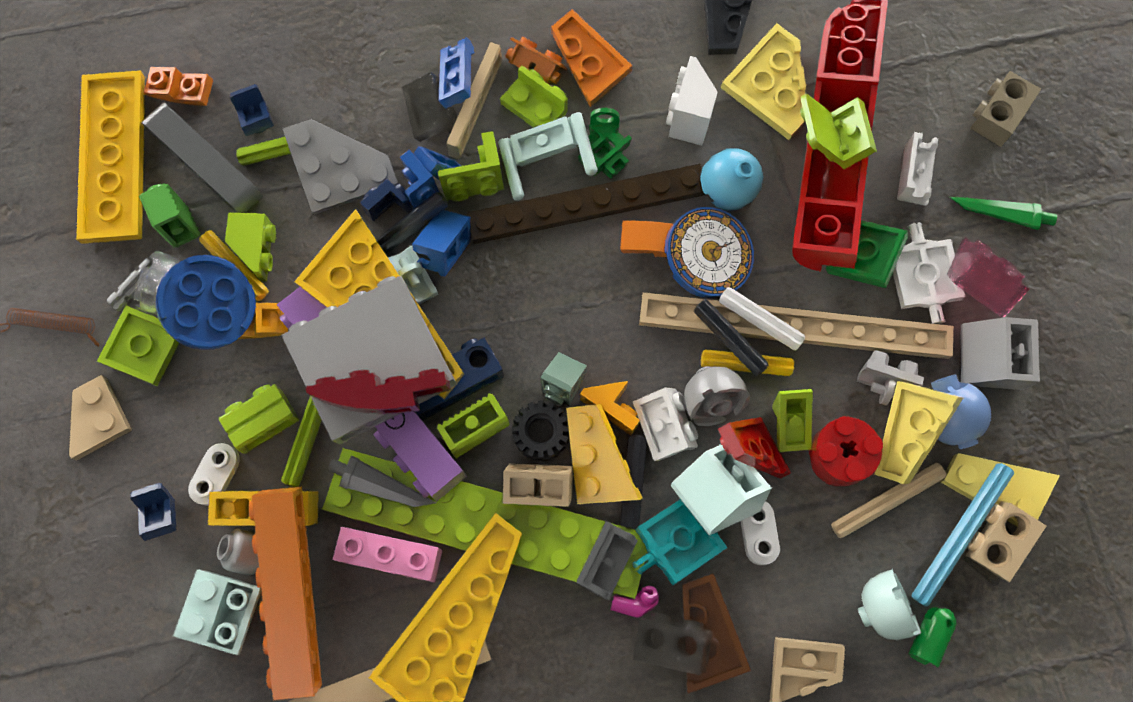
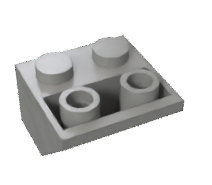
M1004 317L960 325L961 383L977 387L1025 390L1040 382L1038 320Z

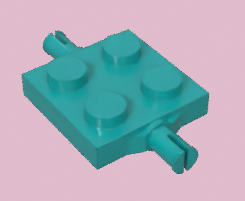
M680 499L635 529L646 545L648 553L634 561L633 566L637 568L646 562L645 565L636 570L641 575L656 564V566L662 569L670 583L674 585L725 550L727 546L718 535V532L709 535Z

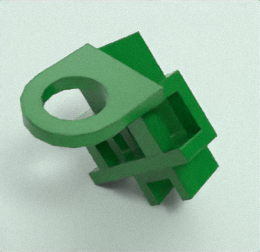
M598 108L590 114V134L588 138L597 166V173L593 175L594 177L600 171H603L612 179L629 162L622 152L630 146L632 137L628 135L624 138L618 132L620 114L612 108ZM610 115L612 118L602 119L597 116ZM609 141L615 146L614 148L608 143ZM580 154L578 156L579 162L583 165L582 157Z

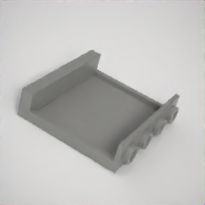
M394 276L387 277L377 284V288L367 293L366 291L357 292L348 298L349 302L339 307H327L319 312V317L309 322H297L290 326L289 332L282 335L306 386L315 385V380L323 377L332 376L336 377V380L349 378L350 372L364 369L369 370L370 373L374 372L380 378L381 385L385 384V379L394 376H405V379L419 377L418 373L427 369H439V372H445L449 378L450 388L457 385L402 276L397 278ZM440 393L418 397L419 404ZM311 396L331 440L339 445L401 414H370L349 411L331 406Z

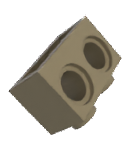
M1009 71L1003 80L997 78L987 92L991 98L988 102L982 100L972 115L977 119L970 129L1001 147L1013 134L1041 91V88Z

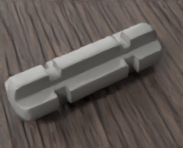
M145 259L138 266L140 269L138 271L134 270L118 287L119 291L117 293L113 292L107 298V303L112 308L121 311L128 304L127 300L129 298L132 299L148 283L147 279L149 277L152 278L159 271V267L152 260Z

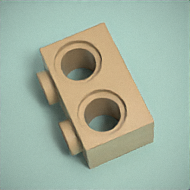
M509 463L503 472V504L569 507L573 490V466Z
M1001 501L999 505L995 504L985 518L988 522L981 533L979 531L976 532L967 546L970 550L966 556L1001 579L1010 582L1043 533L1046 525L1012 503ZM1014 516L1018 521V528L1014 533L1009 534L1006 531L1005 524L1010 517ZM997 544L1000 549V555L995 561H989L987 550L990 546Z

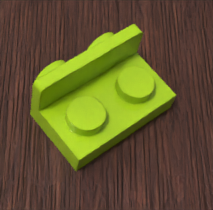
M524 66L518 69V79L500 98L501 105L533 128L560 119L568 112V99L564 91L557 86H550L537 71L528 70Z

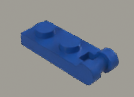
M467 37L458 41V45L454 47L448 46L440 51L439 102L445 109L455 104H460L471 97V55L474 54V47Z

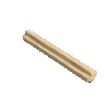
M939 463L932 464L915 474L910 484L900 483L831 524L832 529L839 538H843L943 480L947 474Z

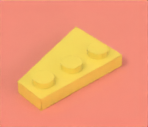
M897 381L882 441V458L874 474L902 484H910L960 405L963 397Z
M958 453L953 456L946 470V478L940 482L973 501L995 465L1001 462ZM1002 463L1010 467L1014 471V475L995 504L999 505L1001 501L1012 503L1038 520L1060 475ZM1014 516L1007 520L1018 527V521Z

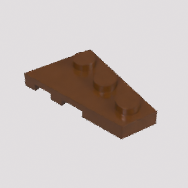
M714 573L683 584L687 693H692L751 671Z

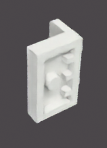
M665 387L633 401L654 461H660L682 451L693 450L698 447L696 439H698L697 430L694 424L688 421L685 413L684 397L676 389Z

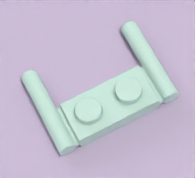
M580 112L574 113L568 118L565 116L514 134L511 138H503L498 141L512 197L516 201L524 198L517 166H524L576 148V145L579 147L586 174L592 176L597 173L594 155L583 116Z

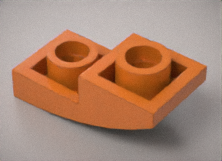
M150 67L143 93L146 96L160 100L207 106L213 79L208 74H182L176 67Z
M623 221L620 250L622 253H653L655 257H667L664 250L665 240L673 224L652 221Z

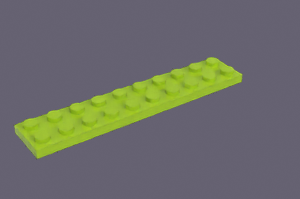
M345 448L342 449L339 458L340 462L348 464L350 457L354 456L419 492L413 485L417 478L410 470L404 473L395 462ZM335 473L322 510L464 551H467L490 519L497 513L522 533L512 562L513 565L572 582L577 581L605 524V521L552 506L503 504L502 492L463 481L440 498L437 503L413 507L340 487L342 476ZM431 495L427 496L429 499L435 501V500L431 497ZM611 523L632 534L638 540L613 591L614 594L635 599L641 575L636 570L642 567L644 563L634 568L633 562L647 554L646 545L634 529H626V527Z

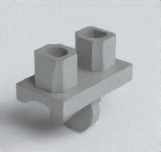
M875 350L858 373L857 382L871 386L870 391L879 393L880 404L888 405L891 398L894 397L897 381L923 386L924 377L918 376L917 363L908 360L901 361L898 368L888 366L889 356L887 353Z

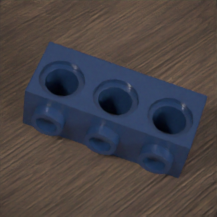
M485 337L480 340L475 338L465 342L461 346L460 351L452 354L463 371L464 376L445 399L436 395L419 404L420 411L415 412L422 421L504 377L503 369ZM477 356H483L488 359L486 365L481 368L471 366V362Z

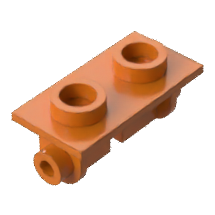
M523 36L520 41L513 37L510 38L511 41L516 43L514 49L510 47L505 55V58L509 59L510 64L519 68L524 66L529 70L532 63H535L534 70L542 76L546 83H558L561 74L558 73L559 69L567 70V67L560 63L562 60L561 56L549 50L545 54L535 50L537 44Z

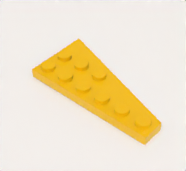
M495 513L368 678L397 702H464L522 533Z

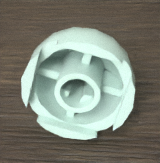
M893 569L871 578L864 586L861 594L863 606L858 608L864 625L866 627L872 625L879 635L892 640L907 639L921 634L916 616H911V604Z

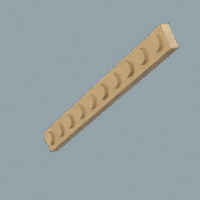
M642 293L639 326L713 333L694 313L695 307L705 299ZM708 300L743 337L777 340L722 305L719 301ZM758 305L804 334L805 339L803 343L869 351L877 350L887 353L949 359L953 356L954 326Z

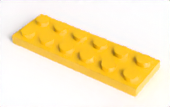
M141 71L82 75L76 240L81 244L142 239L143 205L139 196L143 193L144 126L141 122L144 120L145 94L143 92L145 76Z

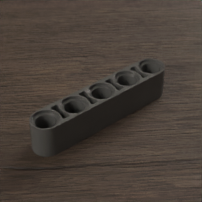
M164 102L141 122L159 142L236 213H246L263 197L262 193Z

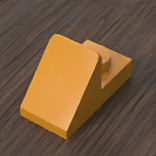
M628 381L588 387L581 391L580 401L586 405L601 404L610 422L629 435L634 433L640 422L636 417L637 412L624 403L620 406L616 403L626 390Z

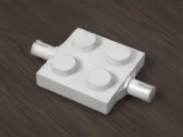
M913 223L908 226L912 242L904 246L893 271L901 309L912 307L928 308L932 324H942L946 321L941 305L947 302L961 301L965 298L951 239L941 241L926 240L922 224Z

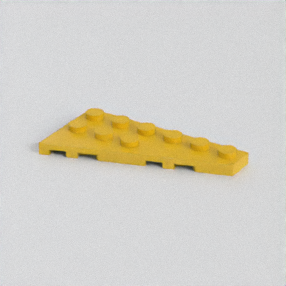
M355 209L294 282L325 307H339L349 302L348 298L360 291H366L367 293L377 288V284L383 279L391 276L397 278L400 275ZM413 297L456 383H458L464 376L463 371ZM451 391L442 392L438 395L445 399Z

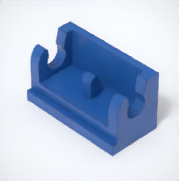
M443 210L432 218L412 243L413 251L427 255L430 261L419 258L417 262L424 269L438 272L440 276L445 277L471 242L470 217Z

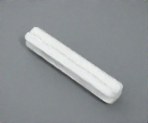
M728 287L721 295L719 302L792 350L799 349L805 339L804 334L732 288Z

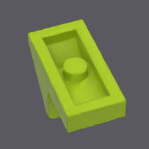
M811 389L778 392L772 404V409L777 417V448L779 452L811 450L813 391Z

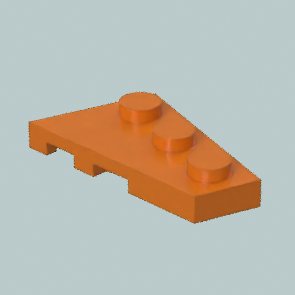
M573 9L551 26V33L589 107L632 72V65Z

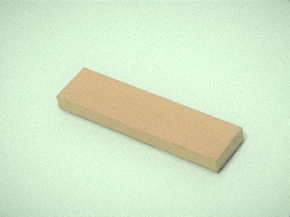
M490 42L471 85V97L464 101L446 143L449 156L453 158H461L502 63L501 48L498 44Z

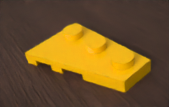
M601 404L566 408L577 504L642 499L638 487H635L629 474V466L626 460H623L615 441L617 439Z

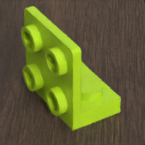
M493 131L481 133L483 145L477 146L480 163L438 171L441 187L447 200L463 201L469 196L478 194L490 196L496 194L499 190H504Z

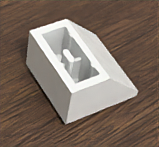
M690 56L687 68L683 66L680 68L676 83L677 87L675 93L673 92L666 124L671 125L669 137L703 146L718 92L697 58Z

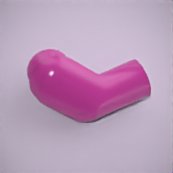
M645 586L642 588V591L636 594L635 599L614 594L610 610L640 618L656 607L659 601V593L655 587Z

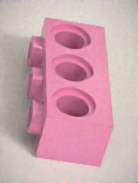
M341 527L333 560L435 583L443 550L434 546Z

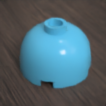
M739 148L725 149L713 155L703 166L700 177L702 190L705 195L709 194L710 198L714 200L713 204L716 207L727 211L739 210L751 203L761 191L763 183L762 167L757 158L750 152Z

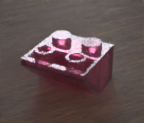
M965 237L961 241L947 275L954 284L1001 318H1004L1030 290L1022 281L1025 276L1004 257L1000 258L993 253V250L981 240L977 239L973 243Z

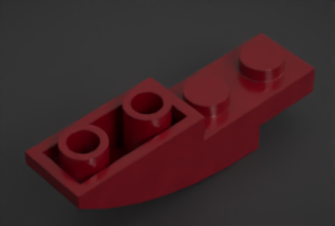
M364 369L350 372L349 378L339 380L332 376L315 380V385L306 386V393L326 404L349 411L370 414H398L420 411L418 397L451 391L448 376L445 372H439V369L420 371L418 373L419 377L405 379V376L390 377L385 379V384L382 385L380 378L374 372L370 373L369 370Z

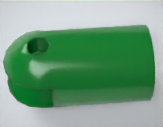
M932 607L929 609L920 625L921 634L916 635L908 655L923 665L931 663L939 668L953 632L956 629L957 623L954 614L946 608Z

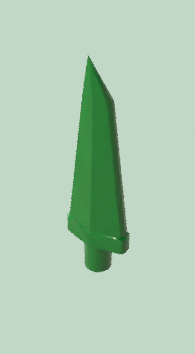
M950 197L965 210L1026 226L1034 230H1039L1041 224L1054 226L1057 221V214L1042 212L1041 204Z

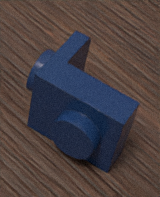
M256 84L229 94L246 137L254 133H262L274 126L268 106Z
M388 179L377 188L374 187L367 191L360 202L365 214L373 222L395 202L406 213L411 210L405 189L400 184L394 186Z
M162 483L149 485L130 493V499L138 508L139 535L144 541L177 531L175 499Z

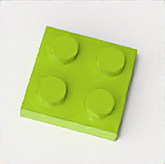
M125 306L97 362L158 386L179 342L165 331L159 318Z

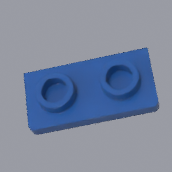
M408 150L400 156L405 167L401 171L407 178V183L410 186L405 190V193L413 209H415L435 192H439L431 173Z

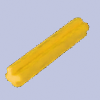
M208 230L200 236L199 241L213 256L232 262L246 276L250 285L252 284L256 301H260L268 295L269 290L213 231Z
M705 349L701 354L702 367H727L733 371L751 372L732 352ZM761 355L769 364L762 374L791 376L793 374L794 360L792 358Z

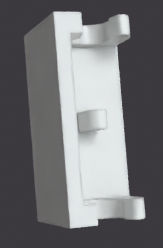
M914 132L904 147L897 200L927 206L932 191L931 181L938 139L933 138L930 143H923V133Z

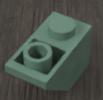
M558 352L541 376L542 392L546 394L545 398L559 406L562 403L570 406L587 373V365Z

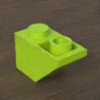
M228 213L225 242L260 281L267 282L268 272H271L273 268V257L270 249L271 243H274L276 240L275 225L271 223L266 214Z

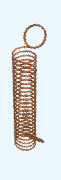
M11 308L13 309L12 312L15 310L13 316L14 323H12V312L10 314L11 324H16L17 321L18 325L32 326L34 324L35 327L40 325L42 328H46L47 325L48 329H53L52 327L54 326L55 330L76 332L78 327L79 333H83V330L85 331L86 324L88 329V320L92 319L85 318L86 323H84L82 330V317L76 318L69 315L46 314L45 312L39 313L38 311ZM24 311L29 312L26 322H24ZM61 316H62V317H63V316L66 317V320L63 322V327H62ZM7 320V323H2V324H0V326H1V325H9L6 329L0 331V333H1V332H4V331H6V330H8V329L10 328L11 325H10V323L8 322V320ZM89 332L86 333L90 340L96 346L99 347L100 344L91 336V334Z

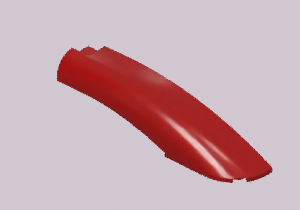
M851 0V4L842 9L839 7L835 9L825 23L814 99L828 111L833 112L858 97L864 102L872 131L888 0ZM807 142L792 247V256L800 265L815 271H821L822 265L854 269L858 253L869 156L844 169L836 162H830L824 153L818 149H813Z

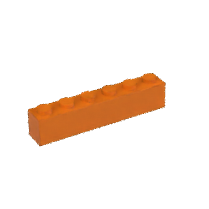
M302 487L262 490L252 495V500L249 502V516L255 523L256 534L252 538L253 552L258 554L259 567L256 570V584L262 590L263 601L260 603L259 615L261 621L265 622L266 634L263 638V651L269 657L270 668H268L266 675L267 686L269 689H272L273 700L314 697L322 686Z

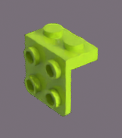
M809 94L801 96L803 108L800 109V113L807 124V141L813 149H818L824 153L830 162L834 161L846 169L877 152L864 102L858 97L837 110L830 112Z

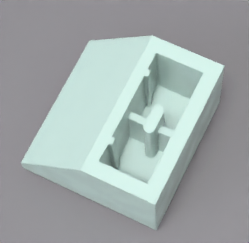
M722 445L705 451L671 484L673 490L709 535L759 513L771 491L770 485L755 468L734 460L732 455H729Z
M197 569L173 636L240 655L261 588L238 579Z

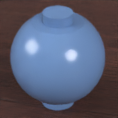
M956 374L931 382L933 390L963 397L960 405L937 440L947 445H958L959 449L978 444L977 438L984 435L991 421V408L985 395L975 386L959 382Z

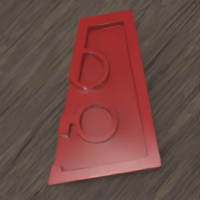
M761 417L729 422L718 428L722 436L720 437L721 445L729 455H732L734 460L779 479L791 474Z

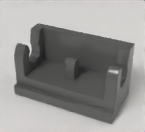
M606 521L576 584L609 601L638 541L635 539L636 537Z

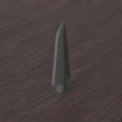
M354 456L350 457L348 464L332 459L328 467V471L342 476L339 486L345 489H352L413 507L437 503L428 497L424 498L419 492Z

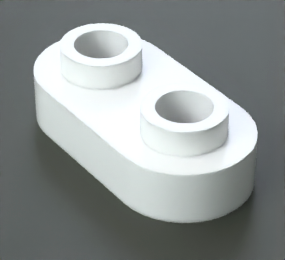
M218 443L207 450L189 484V495L194 502L209 506V492L226 491L240 463V456L235 448L225 443ZM219 454H224V461L221 464H217L216 457ZM208 483V491L202 494L200 491L202 484Z
M765 501L761 509L763 513L762 521L755 520L753 515L740 521L746 555L750 561L757 565L772 563L777 559L780 552L774 511L771 505ZM760 542H765L769 546L767 554H762L759 551L758 545Z

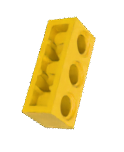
M260 491L209 492L208 525L255 526L254 521L249 516V502L252 500V495ZM302 491L306 526L318 524L319 491Z

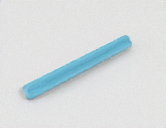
M1002 463L995 465L912 593V598L923 606L930 605L1013 477L1014 471L1010 467Z

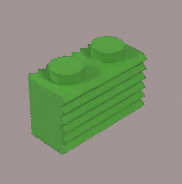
M168 184L153 185L146 192L140 194L139 198L152 227L173 248L179 247L200 236L201 233L198 231L196 222L191 216L192 213L189 211V207Z

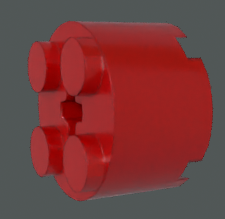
M848 416L840 417L829 422L812 438L811 450H809L811 467L814 473L829 485L841 487L854 485L868 478L876 471L882 458L883 442L875 430L866 422ZM842 447H844V448H846V449L848 450V451H847V454H848V457H847V458H845V457L842 456V453H843V451H844V450L842 449Z

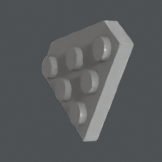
M312 119L283 128L303 189L314 215L362 199L367 191L374 187L377 188L386 179L394 186L398 184L388 155Z

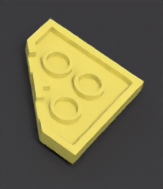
M776 23L722 82L721 89L790 140L805 124L800 113V109L803 108L800 98L805 95L806 83L804 68L801 66L800 40Z

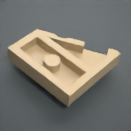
M100 375L73 390L69 448L71 459L77 461L132 431L105 376Z
M775 637L770 702H782L798 695L805 696L815 692L821 686L828 687L841 682L843 678L845 646L835 643Z

